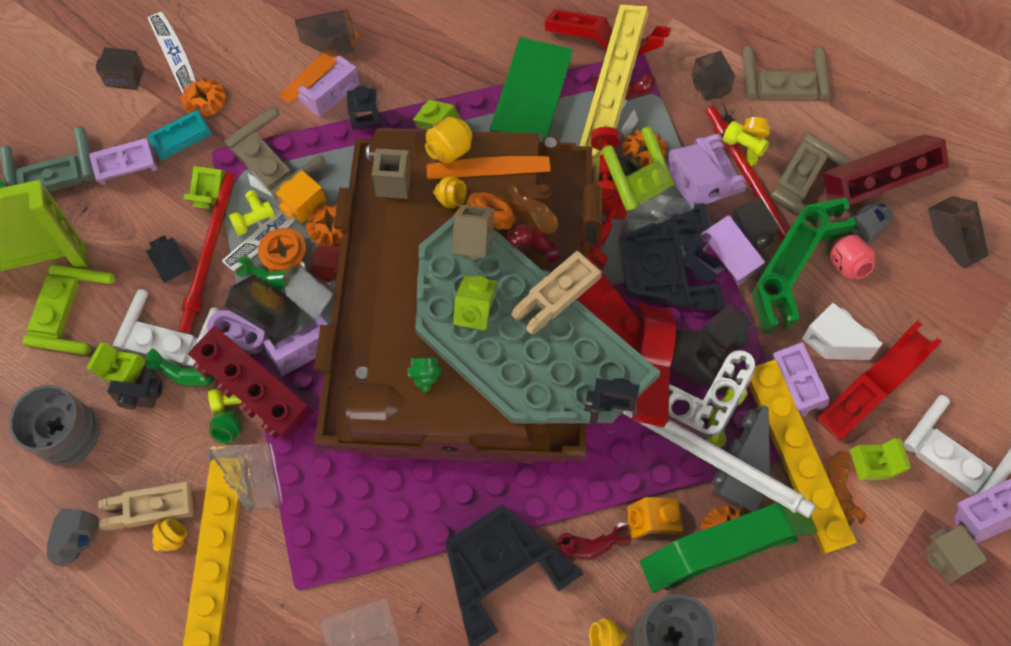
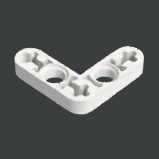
M742 350L730 353L704 400L696 398L669 384V393H671L669 396V420L706 438H711L713 435L719 436L724 431L754 375L755 362L752 355ZM741 360H744L748 370L742 369L736 378L737 382L741 383V385H738L731 379L735 372L733 363L739 364ZM724 386L730 387L735 392L734 398L729 402L719 401L715 396L719 388ZM677 400H685L689 403L690 409L687 414L679 416L672 412V404ZM712 403L715 407L721 409L718 410L715 416L718 426L711 425L709 429H705L702 419L703 417L706 419L711 417L714 409L709 404Z

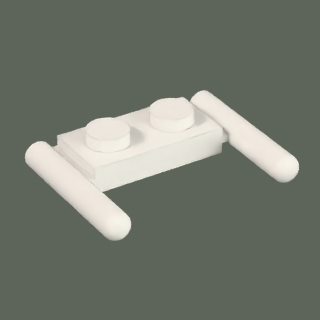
M144 289L137 290L112 347L118 351L139 354L145 358L149 350L154 348L169 363L174 362L180 367L194 369L192 366L196 361L188 353L208 332L207 324L210 317L221 310L217 307L210 309L199 337L195 338L193 335L138 322L137 320L149 294Z
M945 395L937 397L903 443L906 450L914 452L917 458L970 496L1005 482L1011 473V448L996 470L992 471L993 468L937 428L935 430L932 428L950 404V399Z

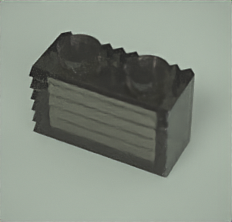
M256 274L230 286L225 304L226 309L274 338L284 334L288 329L294 328L302 307L301 301H297L296 298H292L286 292L282 293L281 289L277 290L276 286L272 287L271 283H267L266 280L262 281L261 277L257 278Z

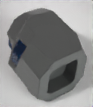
M881 202L866 205L849 217H854L856 223L849 235H858L868 245L871 244L891 226L893 221L892 210Z
M62 508L54 518L48 538V560L56 566L65 567L75 561V559H78L80 553L91 545L98 517L93 513L83 510Z

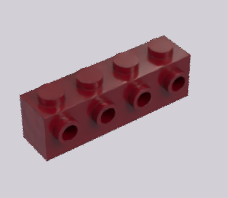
M921 135L822 172L827 199L831 201L847 197L849 206L859 201L881 195L883 192L907 185L909 182L949 167L946 140L929 135Z
M215 325L188 353L196 361L192 367L206 379L210 375L217 379L219 382L215 387L230 399L234 394L242 402L238 407L250 418L253 419L257 414L265 422L261 427L274 439L281 435L289 441L314 413L307 404Z

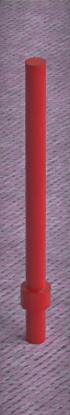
M711 106L706 109L705 113L714 126V134H720L723 138L729 123L722 119L715 106ZM723 142L783 241L789 228L737 143L729 145Z
M225 172L191 288L188 296L184 297L181 307L183 315L177 332L190 335L195 315L200 313L202 306L200 298L235 183L236 175L234 173Z

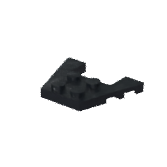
M705 203L698 204L692 210L680 215L676 213L672 215V218L658 224L651 223L619 236V249L628 297L717 315L724 313L725 306L721 285L688 286L684 263L681 262L683 256L679 235L698 234L709 229Z
M500 505L444 542L469 646H478L498 633L497 628L482 606L481 599L534 563L538 562L556 591H560L583 575L580 568L562 556L557 549L550 546L504 505Z

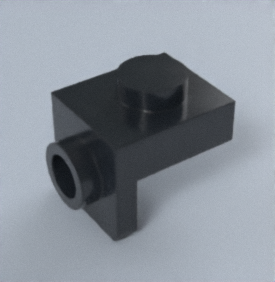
M705 233L698 237L693 236L684 247L687 253L681 262L692 269V274L697 279L712 283L721 277L726 268L703 251L712 237L710 234Z
M164 235L149 243L151 249L147 250L146 253L164 283L191 269L173 237L167 240Z
M147 368L142 384L110 381L107 393L113 398L117 406L124 409L134 410L136 406L154 408L157 398H160L162 395L163 381L155 369Z
M596 378L595 390H587L584 411L591 412L589 424L597 425L600 406L635 412L640 385L632 384L629 380L614 378L612 380Z

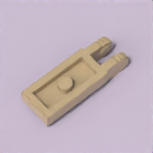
M576 251L529 291V295L515 306L511 315L519 321L528 315L537 304L542 310L526 326V330L531 335H534L545 327L551 318L554 319L595 284L601 278L602 272L579 251Z
M186 481L124 492L120 496L99 500L98 507L101 511L123 509V515L100 520L99 529L105 531L118 530L125 527L131 528L158 523L160 520H166L168 517L175 519L193 517L192 485Z

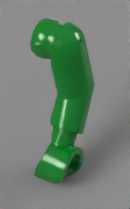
M246 255L237 259V262L242 264V266L236 269L237 275L243 277L249 274L254 281L268 290L295 288L304 278V274L299 268L269 272L262 267L253 265L252 260Z
M151 348L146 354V368H153L155 371L160 369L163 371V375L180 386L205 387L213 382L214 377L212 375L206 379L195 369H183L174 362L169 363L154 348Z

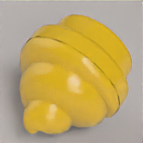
M746 118L745 125H742L743 132L760 141L770 134L771 127L768 126V120L765 118Z
M449 176L443 178L436 185L433 194L442 206L454 209L464 204L467 197V188L462 180Z
M172 517L160 520L152 530L153 550H178L184 544V538L187 536L185 527Z
M602 618L598 622L592 623L589 630L591 646H620L627 637L621 627L609 618Z

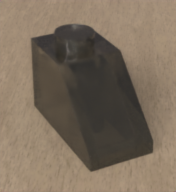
M348 9L295 20L300 42L330 57L358 52Z
M951 196L928 208L934 235L960 267L966 268L989 255L977 201Z
M301 260L296 267L291 265L282 277V281L285 282L283 292L315 320L334 295L332 281Z
M676 330L675 347L670 365L678 374L710 389L727 357L703 330ZM721 387L716 391V393L719 395H724L728 387Z

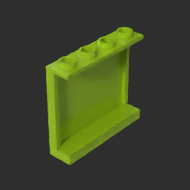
M41 180L0 188V272L66 257L75 268H88L84 240Z

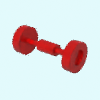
M613 127L596 128L590 135L591 146L601 151L608 145L613 146L615 149L620 145V132ZM601 154L600 176L603 177V181L596 182L595 184H599L602 187V204H611L620 200L621 197L614 181H609L611 173L603 154Z
M621 198L615 203L602 204V213L607 218L605 221H602L599 244H595L594 247L590 246V257L600 270L604 269L607 256L599 248L605 244L613 227L611 224L612 219L624 220L629 211H626Z

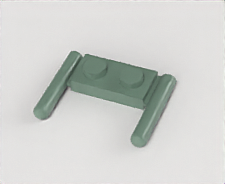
M78 126L74 129L78 156L72 154L16 169V172L11 147L2 146L0 148V156L5 185L8 187L41 180L47 190L52 192L82 184L83 180H94L95 175L89 156L90 150L85 128Z

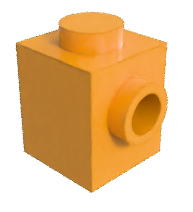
M303 170L297 173L291 180L285 181L276 192L280 202L279 210L288 219L294 217L301 225L307 220V215H311L314 207L319 208L327 202L322 187Z

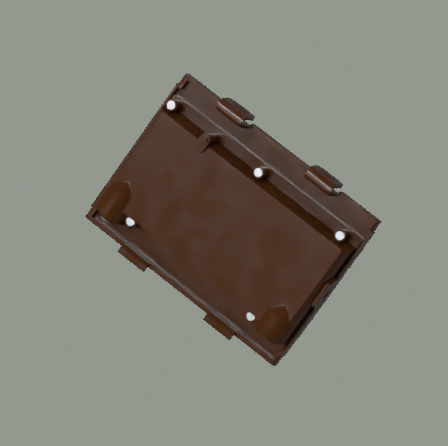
M377 128L372 139L356 138L349 188H339L334 229H341L343 235L331 325L320 324L314 367L315 371L324 372L315 437L317 449L335 450L336 452L368 453L369 457L480 462L495 460L503 463L517 461L525 464H534V460L566 462V460L585 461L586 423L512 424L416 334L419 245L452 218L460 206L454 209L445 208L433 194V190L442 179H427L426 164L440 162L437 159L431 158L425 149L427 130ZM471 131V148L456 160L498 156H548L551 171L458 177L459 180L466 184L467 197L463 205H466L470 194L476 192L489 193L506 202L516 217L515 222L509 230H497L493 227L506 240H508L507 233L515 230L517 225H535L549 239L550 243L552 241L555 242L556 250L561 259L549 265L546 255L544 256L532 244L525 245L523 243L517 249L547 275L576 251H579L584 257L590 256V242H586L587 225L595 224L594 244H599L602 228V187L599 184L592 183V146H576V143L559 142L554 136H547L543 139L540 133ZM376 148L408 150L411 166L408 199L376 197L371 176ZM411 358H438V367H442V374L438 376L437 382L432 384L430 390L426 393H423L414 384V380H411L407 375V367H411Z

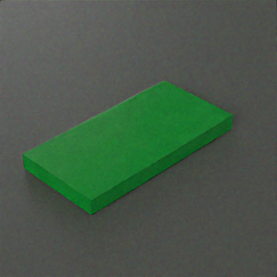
M519 37L490 126V132L540 133L543 139L547 137L572 59L573 49Z

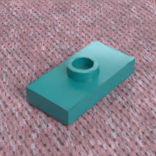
M198 109L147 134L161 161L212 136Z

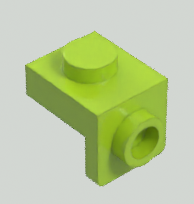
M428 100L414 117L413 121L418 128L428 130L446 117L461 119L454 105Z
M193 166L190 194L184 193L183 199L193 201L192 207L210 209L211 204H216L225 171Z
M465 275L455 295L453 323L458 326L486 330L489 321V311L497 292L498 281L488 280L478 275Z
M101 342L88 363L87 370L110 384V381L135 383L141 374L146 360L139 354L120 352L108 343Z
M894 438L883 445H857L850 449L859 481L889 480L911 468L900 438Z

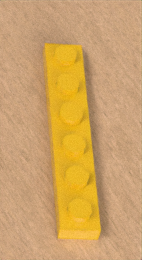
M776 359L755 366V372L749 387L757 406L765 405L769 407V433L793 489L805 495V499L816 504L811 518L818 530L813 535L821 554L824 555L856 543Z
M211 458L183 646H221L246 466L243 459Z

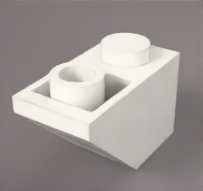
M834 303L808 327L802 338L825 359L870 360L883 344L871 330L862 327L847 310L839 308Z

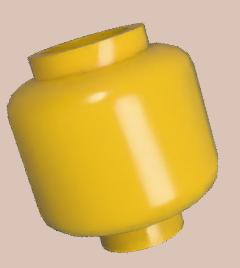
M446 117L427 130L425 149L431 158L445 164L452 163L471 148L472 132L463 120Z

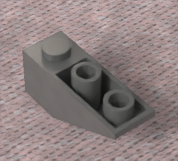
M763 405L748 411L741 424L745 429L740 439L735 438L727 452L770 476L769 407ZM718 469L712 480V485L715 487L711 494L746 514L756 511L764 494L721 469Z

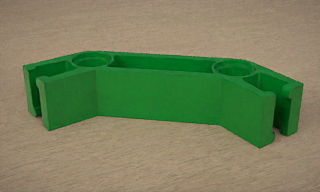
M847 197L806 206L800 212L752 291V300L763 334L774 332L775 327L779 323L778 319L774 318L772 308L778 307L784 320L782 325L784 330L792 329L800 320L791 288L819 242L847 236L855 227L854 217L842 222H829L828 217L835 216V218H840L845 211L850 209ZM806 221L814 223L816 228L809 226ZM764 287H771L775 290L776 295L768 294Z
M776 503L680 538L641 559L639 562L652 593L659 592L662 589L668 591L699 575L766 550L793 545L799 542L797 537L810 536L818 532L811 517L807 518L798 512L793 513L787 507Z

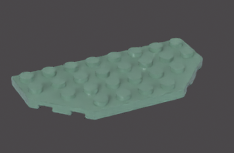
M454 216L419 245L416 334L512 424L590 423L591 412L584 411L587 390H595L596 378L606 380L622 378L629 380L632 384L640 385L639 397L659 377L660 371L577 300L571 303L554 319L551 318L539 332L531 335L526 330V326L542 309L536 304L533 310L519 321L514 319L511 314L515 306L529 295V291L548 275L517 248H514L494 228L490 251L486 257L476 260L466 259L461 254L452 253ZM465 275H478L488 280L498 281L497 292L489 311V321L486 330L458 326L453 323L455 295ZM600 406L597 423H612L625 410Z

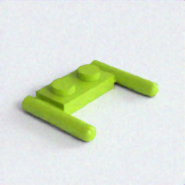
M650 126L644 127L641 130V134L653 162L626 177L613 146L608 145L602 149L603 156L626 211L636 208L638 205L675 185L654 131Z
M50 265L49 276L46 275L27 326L28 333L23 337V346L81 355L90 354L91 345L89 343L60 339L79 288L78 281L111 285L115 282V275L110 272Z

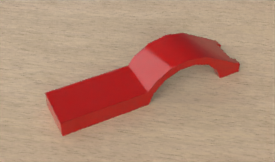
M554 9L545 20V31L596 39L600 46L606 51L608 49L613 29L609 26L606 17ZM656 25L650 35L641 39L637 56L663 47L664 39L671 34V27Z
M640 302L637 307V318L643 321V336L639 354L660 371V375L638 397L632 421L664 428L669 421L670 364L675 347L676 325L670 309L655 308Z
M918 320L878 362L865 373H862L817 417L816 421L839 442L885 398L896 390L942 343L938 337L931 343L917 331L922 326V323Z

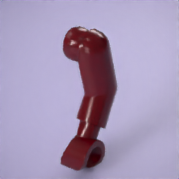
M643 74L640 77V81L630 83L625 100L630 101L651 94L654 90L655 78L650 74ZM594 76L591 82L594 94L599 80L597 76Z
M517 225L515 230L507 233V238L514 248L520 247L523 243L525 245L532 244L544 256L546 255L549 265L561 259L556 250L555 242L552 241L550 243L549 239L535 225Z
M622 522L614 527L612 533L606 536L603 534L593 540L573 536L570 533H563L558 537L557 545L559 551L565 556L593 560L611 550V546L615 544L619 546L629 545L632 541V536L630 534L624 538L617 537L619 532L629 529L628 523Z

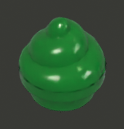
M411 358V367H407L408 377L414 380V384L423 393L428 392L431 385L436 383L438 376L442 374V367H438V358Z
M234 411L216 414L209 424L210 436L222 444L232 443L233 440L239 438L242 432L241 421L238 418V414Z

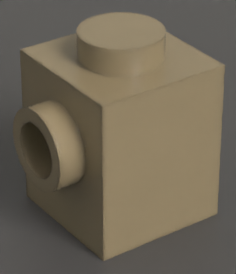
M376 148L371 175L376 197L408 199L411 178L408 150Z
M461 205L454 214L453 254H461L464 258L471 260L487 256L493 241L494 208Z
M962 525L951 531L947 526L941 528L929 536L933 542L923 549L927 554V560L935 571L940 572L948 584L988 560Z

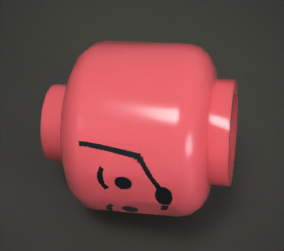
M842 236L833 242L829 261L846 279H862L868 276L875 267V251L860 236Z

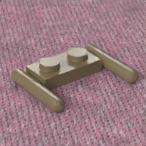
M750 46L743 49V63L747 99L815 101L816 98H819L821 101L829 100L831 95L825 49L817 47L814 50L816 74L815 71H759V73H756L754 50Z
M272 106L224 140V142L265 189L278 200L276 192L285 181L291 180L301 170L308 176L312 175L325 165V159L318 155L292 174L290 169L256 134L257 131L279 116V110Z
M807 132L769 197L799 215L806 207L801 201L806 196L826 158L840 166L854 160Z

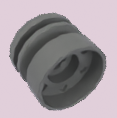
M43 385L32 388L15 403L9 417V432L15 443L51 465L67 466L79 462L88 456L95 447L100 433L99 419L94 411L60 386Z
M684 594L667 595L655 601L635 622L632 633L633 646H716L718 639L716 622L708 608L697 599ZM667 634L675 636L677 642L673 645L671 642L665 643L663 637Z

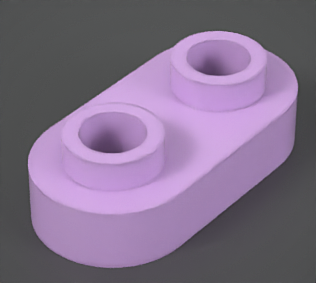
M222 310L216 312L210 317L207 324L208 331L214 325L220 331H223L226 326H231L230 330L224 334L247 354L252 355L261 352L265 348L263 342L268 340V334L261 324L231 311ZM252 337H257L254 343L249 344V340Z

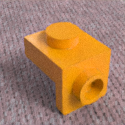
M645 497L627 507L628 524L630 525L632 538H641L647 534L676 535L683 532L678 499Z

